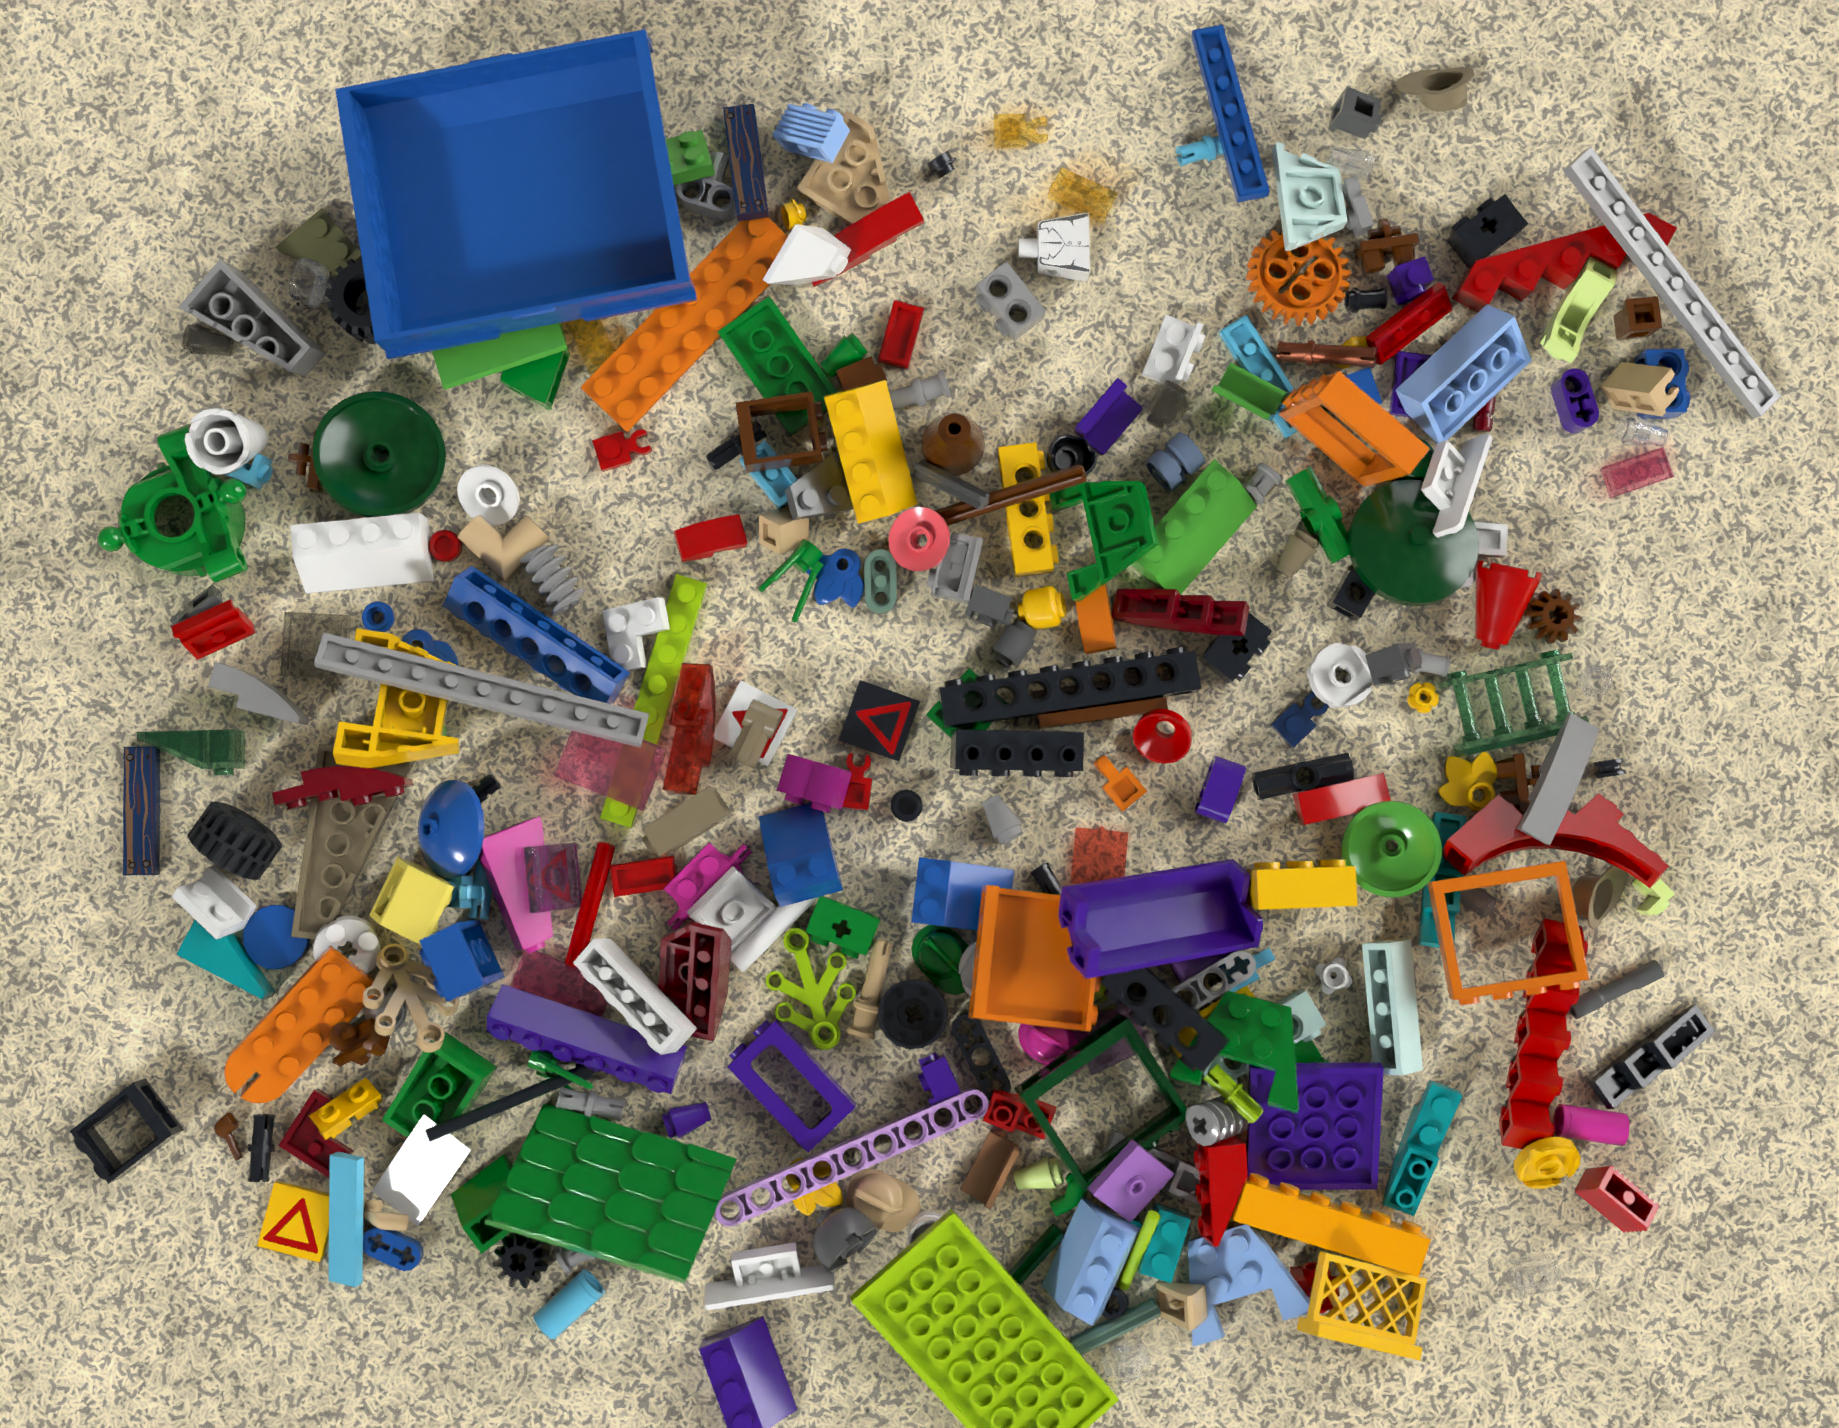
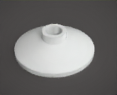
M477 465L468 469L459 480L457 489L459 501L464 510L473 519L481 515L489 524L501 525L508 522L516 514L519 507V493L512 479L502 470L489 465ZM489 488H491L496 494L491 493Z

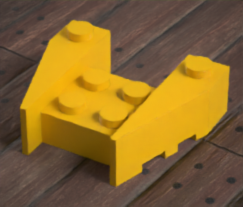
M356 628L354 639L356 641L455 665L428 654V651L418 646L413 647L390 633ZM380 684L373 726L347 722L338 723L333 749L336 764L375 768L459 754V738L442 736L448 700Z

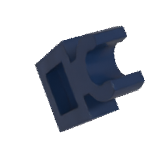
M1314 692L1304 697L1301 708L1296 703H1292L1270 724L1291 748H1294L1317 726L1311 718L1324 714L1329 707L1327 704H1323L1319 709H1314L1311 706V700L1316 696Z

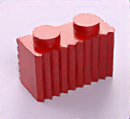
M1614 1165L1585 1169L1575 1188V1193L1623 1233L1626 1231L1628 1233L1630 1231L1632 1233L1634 1231H1647L1659 1209V1203H1654V1199H1649L1648 1194L1644 1195L1643 1190L1639 1191V1186H1634V1182H1629V1178H1624V1174H1620L1619 1170H1615Z

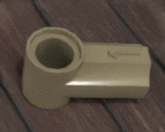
M753 699L743 718V728L729 757L755 769L768 739L773 737L779 726L783 712Z

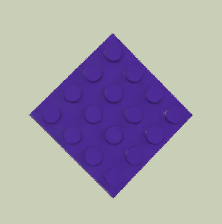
M1296 1063L1298 1113L1269 1106L1268 1098L1275 1071L1249 1064L1248 1094L1264 1111L1255 1122L1249 1123L1247 1129L1246 1156L1248 1177L1250 1173H1255L1269 1179L1270 1184L1280 1186L1281 1182H1284L1300 1190L1377 1189L1384 1072L1382 1064Z

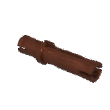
M1308 340L1307 343L1279 341L1277 351L1280 352L1277 354V361L1305 362L1306 366L1321 363L1374 368L1376 361L1374 356L1377 349L1376 347L1316 344L1315 341Z

